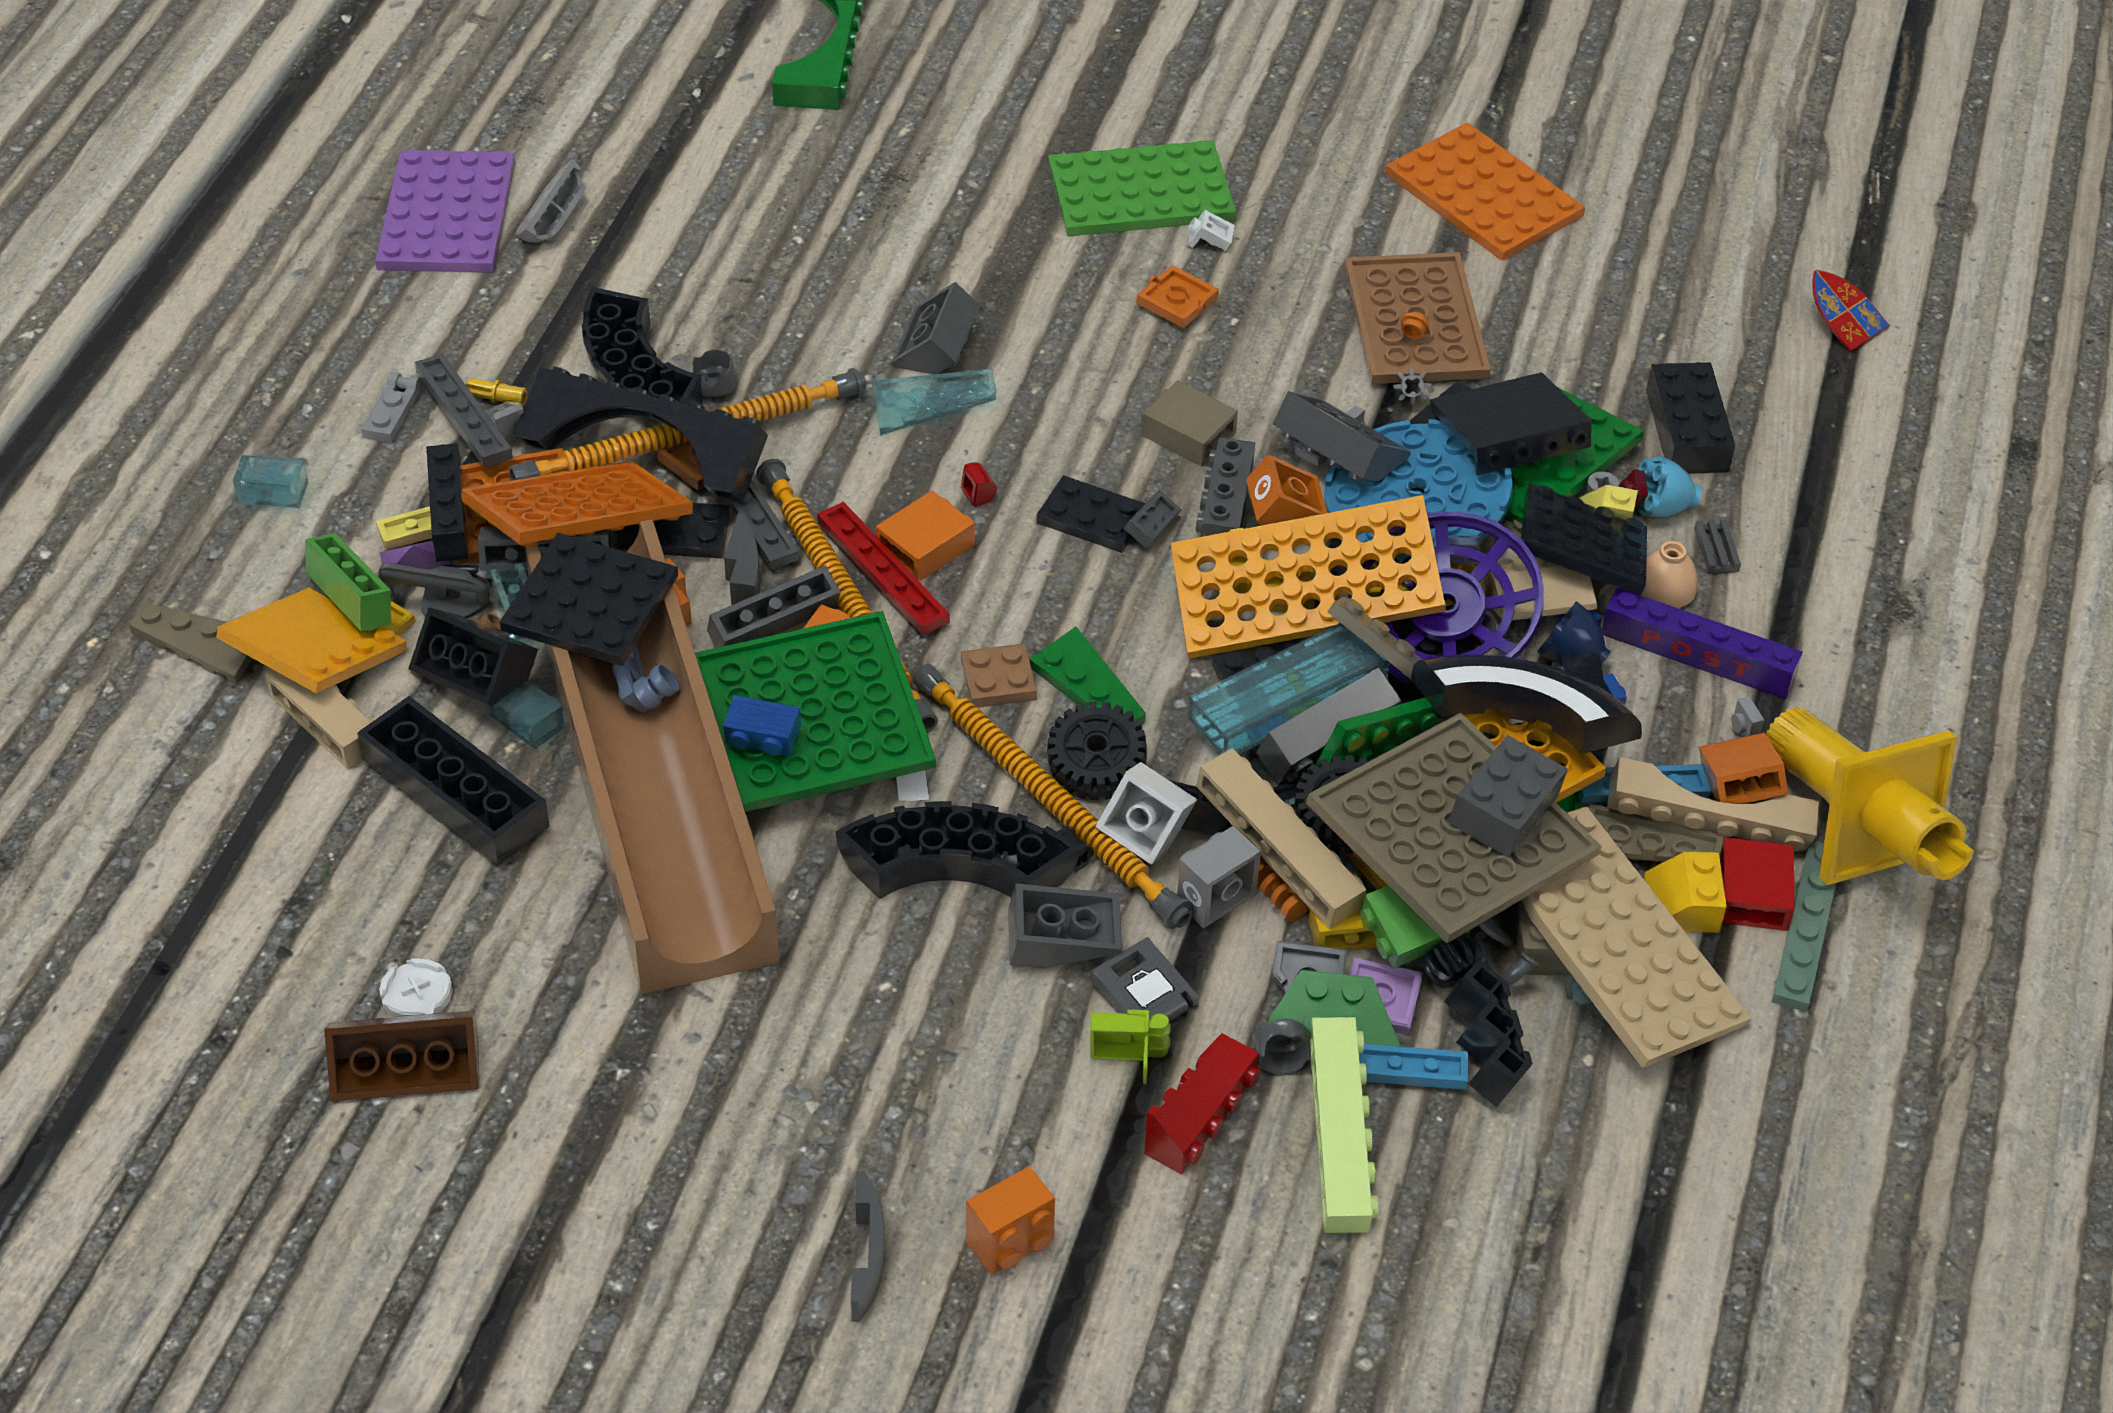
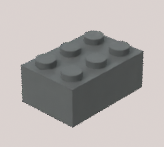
M1507 735L1457 795L1448 823L1505 856L1510 857L1558 797L1568 768Z

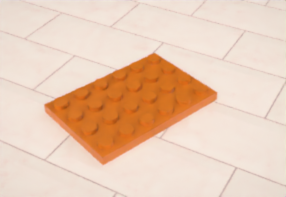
M1468 122L1390 162L1385 167V174L1501 261L1583 217L1585 212V206Z
M633 461L461 489L463 503L521 546H534L537 542L544 540L553 541L557 533L567 536H590L595 534V531L605 529L617 531L622 530L627 525H640L641 521L677 520L680 516L693 514V502Z

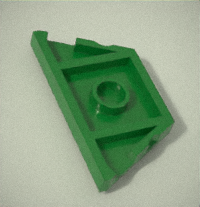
M1301 970L1268 1020L1270 1022L1283 1018L1294 1019L1306 1026L1310 1032L1312 1018L1356 1017L1357 1031H1363L1364 1044L1400 1046L1373 977Z

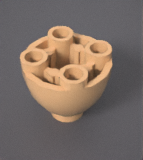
M1675 541L1665 542L1661 548L1654 550L1647 556L1646 586L1641 596L1679 609L1694 600L1698 589L1696 567L1686 553V548L1681 543Z

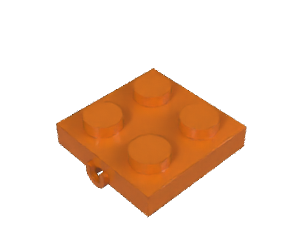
M1171 265L1158 277L1153 275L1150 278L1148 286L1137 294L1136 304L1185 328L1218 299L1219 289Z

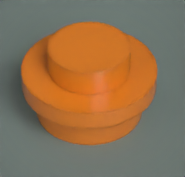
M1412 312L1402 316L1401 331L1407 337L1421 339L1423 335L1428 333L1430 323L1423 314Z

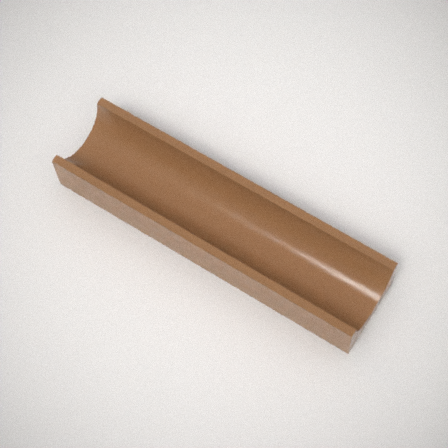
M653 520L641 521L638 536L627 552L666 563ZM538 543L534 546H525L529 576L543 556L539 550ZM673 585L636 645L645 677H648L650 670L659 663L664 664L679 681L680 690L671 697L665 696L659 706L653 710L650 709L645 714L632 706H626L621 701L618 695L619 686L617 679L612 673V663L545 644L641 994L780 963L775 905Z

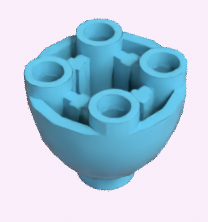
M1662 456L1653 457L1651 460L1644 459L1641 462L1639 470L1645 471L1648 497L1637 508L1642 516L1649 518L1670 517L1683 512L1687 508L1695 509L1698 506L1702 494L1701 487L1694 484L1689 474L1677 463Z

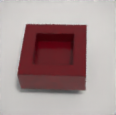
M1634 469L1619 484V487L1638 490L1634 511L1648 497L1645 471Z

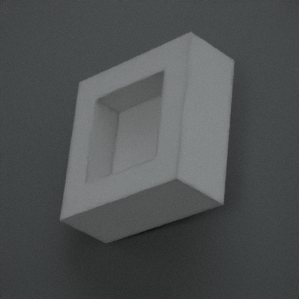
M1750 696L1737 700L1735 711L1731 718L1735 732L1739 733L1741 737L1760 734L1764 718Z

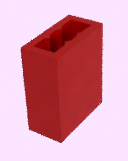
M1724 837L1719 857L1726 900V910L1722 923L1788 931L1794 913V845Z

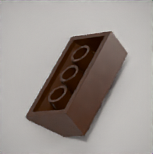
M476 1010L330 1022L324 1029L330 1101L479 1089V1042Z

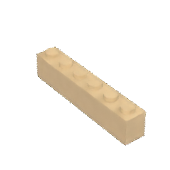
M1231 748L1200 766L1196 787L1238 831L1261 851L1260 855L1329 929L1361 909L1367 890L1361 879L1351 874L1341 863L1339 856L1335 852L1330 851L1319 840L1316 832L1312 828L1307 827L1297 817L1294 809L1280 799L1268 781L1262 780L1252 769L1251 764L1246 758L1241 757Z

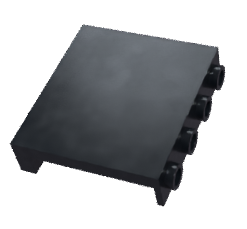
M1542 372L1430 399V419L1441 420L1475 456L1477 476L1591 447V419Z

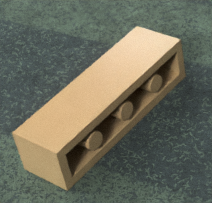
M273 669L265 673L270 696L344 767L350 769L363 760L357 732L373 722L374 719L371 717L366 718L352 699L349 698L347 700L340 693L337 685L331 686L319 693H314Z

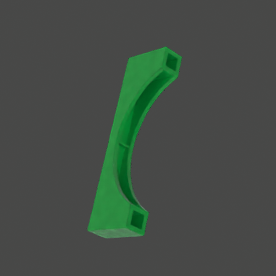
M819 0L832 12L837 20V26L829 39L814 52L796 61L775 67L772 80L773 106L839 110L841 99H846V82H849L853 49H856L857 44L856 32L860 30V16L863 15V0Z

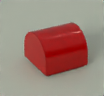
M978 462L964 465L960 488L974 507L990 502L997 493V486L987 471Z

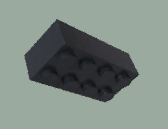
M1711 362L1651 364L1646 393L1664 458L1677 463L1688 474L1729 472L1736 445Z

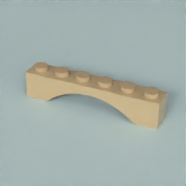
M1619 757L1610 774L1607 808L1618 810L1623 814L1650 817L1659 822L1667 821L1685 825L1690 829L1708 830L1726 837L1734 836L1752 841L1794 845V852H1806L1808 846L1812 844L1817 836L1819 801L1787 794L1756 804L1717 802L1698 796L1680 787L1651 763Z

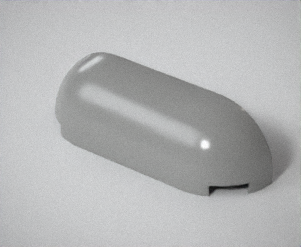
M573 159L545 187L515 233L518 238L527 242L538 243L549 240L560 231L585 191V185H582L581 177L578 173L581 169Z

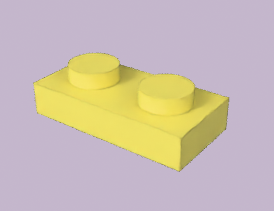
M430 506L376 521L377 530L386 551L432 538Z

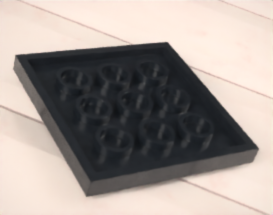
M1529 484L1525 493L1521 540L1535 557L1635 594H1642L1646 586L1647 526L1635 518H1626V520L1614 516L1611 510L1605 507H1597L1595 509V507L1585 504L1575 496L1566 497L1555 493L1548 486Z
M557 533L499 621L500 630L623 666L677 579L678 566Z

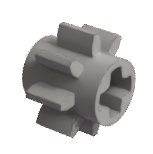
M1410 367L1408 376L1405 377L1402 373L1397 374L1402 381L1401 384H1396L1393 388L1401 389L1402 394L1399 396V401L1409 397L1411 405H1414L1415 397L1417 396L1424 400L1427 399L1426 395L1422 392L1424 388L1431 387V384L1424 383L1422 380L1426 374L1425 371L1417 376L1414 375L1413 367ZM1416 378L1419 381L1417 387L1420 391L1417 394L1413 391L1409 394L1406 393L1407 385L1404 382L1406 379L1413 381Z

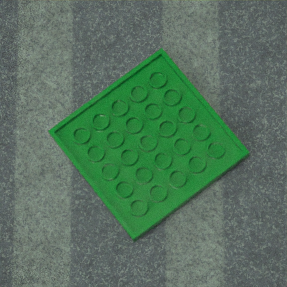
M883 611L695 653L745 812L936 768V758ZM734 695L800 707L802 724L790 756L787 757L785 754L773 756L758 749L753 750L752 748L737 749L725 743L723 724Z

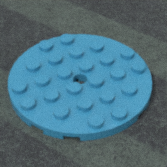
M1429 419L1428 424H1410V420L1374 429L1411 451L1409 458L1381 481L1366 480L1365 483H1361L1349 477L1350 471L1344 467L1343 469H1338L1330 466L1326 475L1324 499L1327 513L1423 495L1427 514L1463 512L1476 514L1501 524L1509 510L1513 492L1510 468L1477 476L1475 456L1441 420ZM1418 487L1424 489V493L1412 491V489ZM1448 527V539L1449 536L1477 535L1481 536L1482 541L1489 536L1473 529ZM1435 528L1430 531L1433 546L1436 547ZM1364 532L1357 537V540L1369 542L1373 539L1374 535ZM1402 553L1395 558L1398 561H1403L1410 555Z

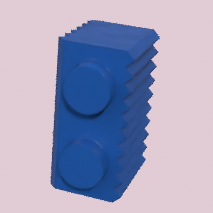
M734 695L723 724L725 743L737 749L752 748L753 750L764 751L769 755L785 754L788 757L791 755L802 724L800 707Z

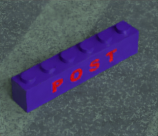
M1618 587L1606 608L1602 626L1603 636L1783 699L1787 698L1796 679L1803 651Z

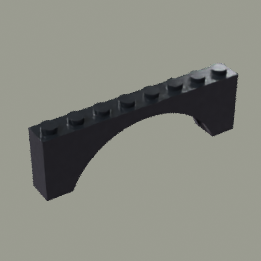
M553 366L552 370L544 367L539 368L525 403L524 413L520 416L514 431V435L525 445L543 450H553L581 429L604 420L625 417L654 420L674 428L690 441L700 461L704 486L715 497L741 504L768 438V434L760 427V422L747 416H743L742 420L733 418L730 413L720 409H715L714 412L707 411L703 406L694 402H688L687 405L680 404L676 399L667 395H660V398H657L640 388L634 387L632 391L627 390L622 385L609 380L604 384L597 382L594 377L580 373L579 377L570 375V372L556 366Z

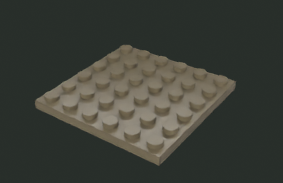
M1461 713L1308 794L1306 804L1446 943L1598 856L1602 847L1556 802L1552 803L1510 857L1505 856L1448 823L1457 795L1497 748Z

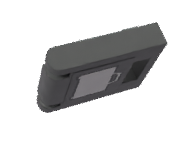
M1148 937L1094 968L1091 972L1090 980L1118 1013H1127V1010H1149V1020H1151L1153 1015L1161 1013L1166 1015L1170 1022L1187 1012L1188 1005L1193 1007L1199 1003V997ZM1136 960L1137 966L1121 976L1115 973Z

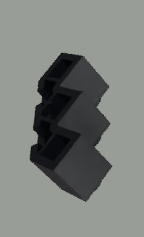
M1479 959L1463 976L1444 1002L1470 1023L1456 1043L1483 1065L1468 1084L1497 1107L1532 1066L1533 1062L1529 1051H1524L1521 1043V1038L1524 1034L1517 1011L1511 1010L1508 1001L1511 995L1508 982Z

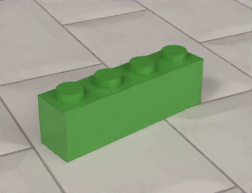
M336 533L305 539L306 574L360 631H372L378 627L390 625L391 590Z

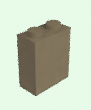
M1177 380L1169 389H1165L1151 406L1148 405L1143 410L1141 415L1142 436L1203 466L1209 460L1210 450H1216L1218 438L1230 439L1236 433L1238 410Z

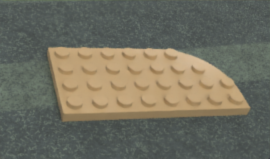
M1586 806L1567 813L1602 846L1599 855L1522 899L1538 931L1642 1068L1648 1067L1746 1027L1752 1017Z

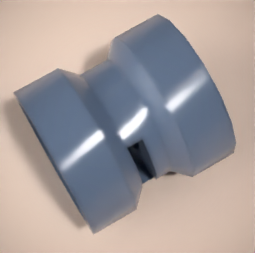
M661 663L650 670L648 677H641L632 685L639 701L651 710L659 706L665 696L671 697L680 690L679 681L674 673Z

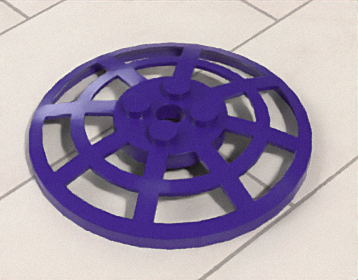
M1463 512L1427 514L1430 529L1435 528L1436 547H1434L1437 558L1444 600L1453 601L1455 606L1444 612L1409 618L1415 631L1404 640L1414 648L1425 638L1443 642V656L1457 655L1456 641L1472 634L1485 643L1472 651L1460 655H1484L1492 648H1495L1506 654L1505 657L1517 658L1531 642L1539 627L1544 609V586L1541 571L1534 555L1526 544L1511 530L1491 519ZM1396 526L1390 529L1389 534L1400 536L1405 533L1406 529ZM1448 527L1477 530L1491 535L1498 540L1486 555L1469 547L1449 545ZM1508 548L1514 551L1526 566L1532 580V588L1517 592L1513 591L1508 575L1497 563ZM1411 556L1405 558L1401 563L1396 558H1394V561L1404 564L1411 559ZM1450 556L1467 558L1479 564L1469 574L1465 571L1451 568ZM1367 560L1362 564V567L1370 570L1376 560ZM1489 572L1494 574L1504 592L1503 595L1485 598L1480 582ZM1412 581L1403 582L1411 590L1417 585ZM1381 589L1380 596L1384 593V589ZM1534 600L1531 623L1520 643L1516 645L1504 639L1503 637L1512 623L1515 605ZM1505 607L1503 619L1495 633L1481 624L1486 610ZM1385 622L1390 629L1389 633L1399 640L1400 638L1394 631L1391 622ZM1356 636L1357 641L1366 654L1381 668L1396 677L1412 682L1404 673ZM1415 650L1414 652L1422 660L1434 657H1442L1428 655L1417 650Z

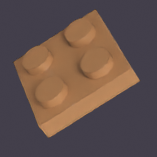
M1025 643L961 651V663L969 698L977 707L1037 700V690Z

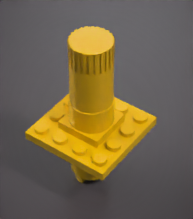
M1793 707L1791 710L1787 709L1786 712H1782L1770 724L1766 734L1782 759L1785 769L1823 797L1830 805L1819 878L1826 885L1905 863L1922 875H1933L1940 880L1951 879L1967 867L1972 859L1974 850L1965 844V825L1960 819L1945 809L1957 742L1955 734L1947 730L1864 752L1802 707Z

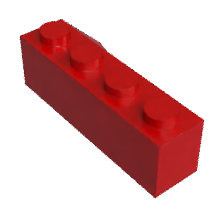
M1221 1033L1198 1057L1196 1070L1188 1068L1181 1075L1177 1090L1170 1087L1163 1094L1162 1100L1164 1102L1159 1108L1153 1105L1147 1111L1144 1155L1181 1175L1190 1163L1195 1165L1204 1151V1144L1209 1137L1214 1139L1220 1132L1226 1114L1228 1112L1232 1114L1238 1108L1242 1099V1093L1246 1087L1252 1088L1257 1082L1261 1071L1257 1068L1259 1052Z

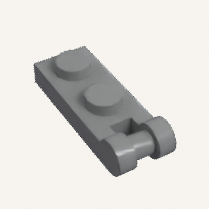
M389 373L384 390L361 428L363 438L387 443L393 442L421 391V377L410 376L405 378L400 373Z

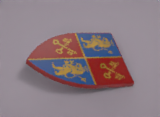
M1820 270L1813 272L1812 290L1817 309L1825 323L1848 352L1853 351L1890 326L1863 292L1852 283L1829 272Z

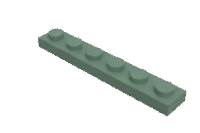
M1814 840L1806 851L1794 902V913L1788 929L1771 1001L1772 1003L1802 1011H1807L1810 1003L1836 883L1826 885L1819 878L1824 843Z

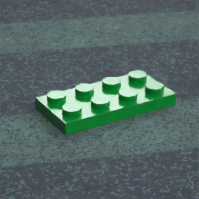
M1425 697L1338 721L1316 766L1318 767L1319 761L1325 758L1331 763L1332 756L1339 755L1341 761H1346V755L1354 756V762L1358 763L1360 757L1368 759L1369 762L1431 729L1438 720V712Z

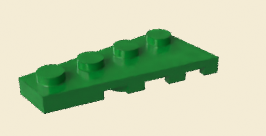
M1076 626L1030 658L1031 669L1076 704L1083 703L1085 709H1088L1089 702L1096 701L1097 708L1102 707L1103 701L1110 702L1112 710L1117 704L1123 707L1124 714L1130 711L1134 715V721L1138 719L1141 724L1145 722L1146 712Z

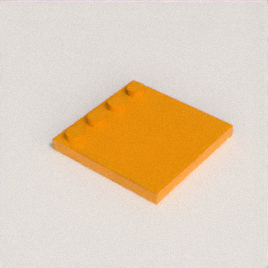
M309 587L218 626L216 636L217 639L314 693H319L406 652L407 640L394 634L390 629L378 627L372 631H360L330 598Z

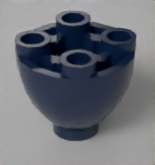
M1576 601L1537 652L1551 662H1558L1561 651L1574 654H1598L1602 665L1611 651L1606 648L1602 630L1596 619L1584 606Z

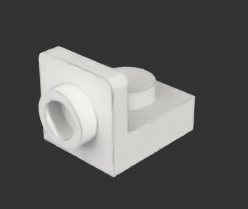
M1204 210L1198 219L1194 218L1187 229V233L1190 234L1188 246L1193 248L1199 239L1202 238L1209 244L1226 251L1232 242L1235 225Z

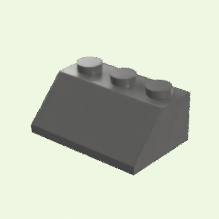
M956 282L916 305L891 364L896 368L933 375L945 369L950 370L954 368L960 361L959 354L962 347L968 341L967 335L970 328L976 322L975 316L980 305Z

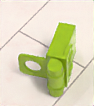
M1127 1010V1013L1091 1012L1090 1059L1144 1061L1143 1084H1147L1148 1057H1163L1168 1053V1048L1170 1047L1169 1034L1171 1027L1168 1017L1159 1013L1153 1015L1151 1020H1149V1010Z

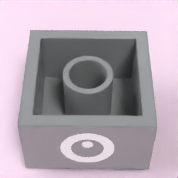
M1234 826L1222 833L1214 834L1208 842L1196 849L1187 851L1180 858L1177 894L1182 899L1187 898L1192 902V918L1203 928L1248 901L1257 892L1261 851Z

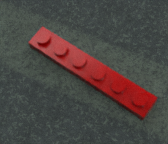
M844 501L817 514L818 524L923 636L950 623L948 611Z

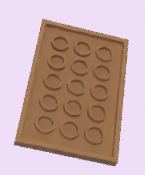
M1460 252L1345 257V273L1371 384L1401 383L1402 380L1397 374L1402 373L1405 377L1408 376L1410 367H1413L1414 375L1417 376L1424 371L1426 372L1422 378L1423 382L1490 378L1491 368ZM1412 312L1423 314L1430 323L1428 333L1423 335L1421 339H1412L1404 335L1401 331V319L1404 314ZM1415 378L1413 381H1410V380L1406 379L1405 382H1419V381Z

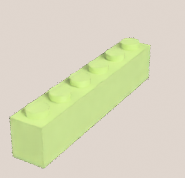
M1356 1017L1312 1018L1309 1043L1324 1233H1369L1372 1218H1378L1377 1196H1371L1370 1185L1375 1184L1374 1162H1368L1367 1151H1372V1130L1365 1129L1364 1118H1369V1097L1362 1096L1361 1086L1366 1085L1367 1081L1366 1064L1359 1063V1053L1364 1051L1363 1031H1357Z

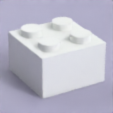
M1140 762L1126 771L1095 827L1152 865L1166 855L1197 799Z

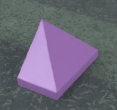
M433 541L380 552L382 564L392 563L423 569H432L444 564H450L449 561L436 562Z

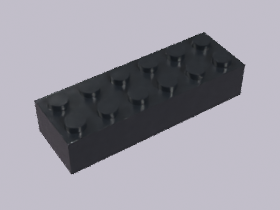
M410 696L357 732L362 759L498 866L550 827L547 804L543 797Z

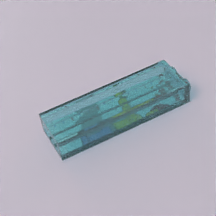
M1339 623L1189 696L1188 719L1220 754L1231 748L1238 754H1241L1261 744L1272 729L1373 670L1379 668L1387 679L1390 662L1343 624Z

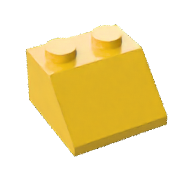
M1682 852L1644 872L1643 878L1685 932H1720L1726 910V900L1719 853Z

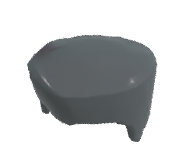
M712 349L704 352L700 357H693L692 373L701 375L702 397H722L736 389L739 380L733 358L728 352Z
M1283 1018L1264 1023L1253 1031L1252 1040L1256 1051L1259 1052L1258 1063L1263 1070L1274 1074L1291 1073L1301 1069L1306 1060L1310 1061L1309 1031L1302 1023L1294 1019Z

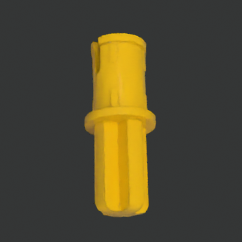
M471 378L466 382V386L473 396L490 399L494 404L510 401L521 403L522 407H524L527 401L528 391L524 387L502 384L501 380L490 382Z

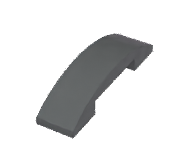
M857 1171L855 1210L856 1224H869L868 1268H852V1322H860L873 1303L882 1280L885 1261L883 1212L877 1192L864 1171Z

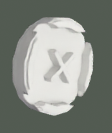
M414 958L406 960V964L400 967L395 965L389 969L381 980L379 992L383 1008L391 1017L443 1012L451 1001L453 989L450 976L441 964L430 959Z

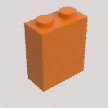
M932 490L876 526V536L916 579L921 581L975 545V523L968 515L961 513L947 499L942 498Z
M1765 733L1699 746L1701 764L1704 766L1711 791L1717 802L1744 804L1788 794L1784 763Z

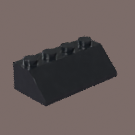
M428 607L408 669L483 704L494 706L528 681L538 649L458 614Z

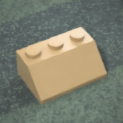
M1535 557L1541 571L1544 586V609L1542 616L1567 613L1576 601L1587 610L1597 609V602L1589 576ZM1499 559L1497 563L1508 575L1514 592L1533 587L1526 566L1520 559ZM1489 572L1484 578L1485 598L1503 595L1504 592L1494 574ZM1534 600L1515 605L1512 621L1532 618ZM1505 607L1493 609L1503 619Z

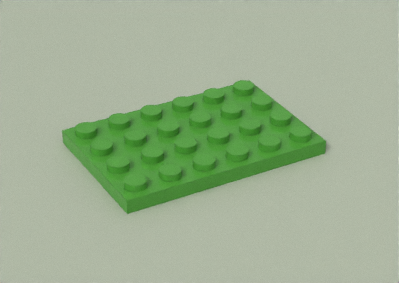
M1214 140L1048 155V166L1067 236L1190 225L1191 221L1194 218L1198 219L1204 210L1226 221L1236 220V209Z

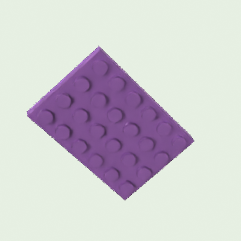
M401 150L376 255L377 270L494 273L515 164L514 153L500 151Z

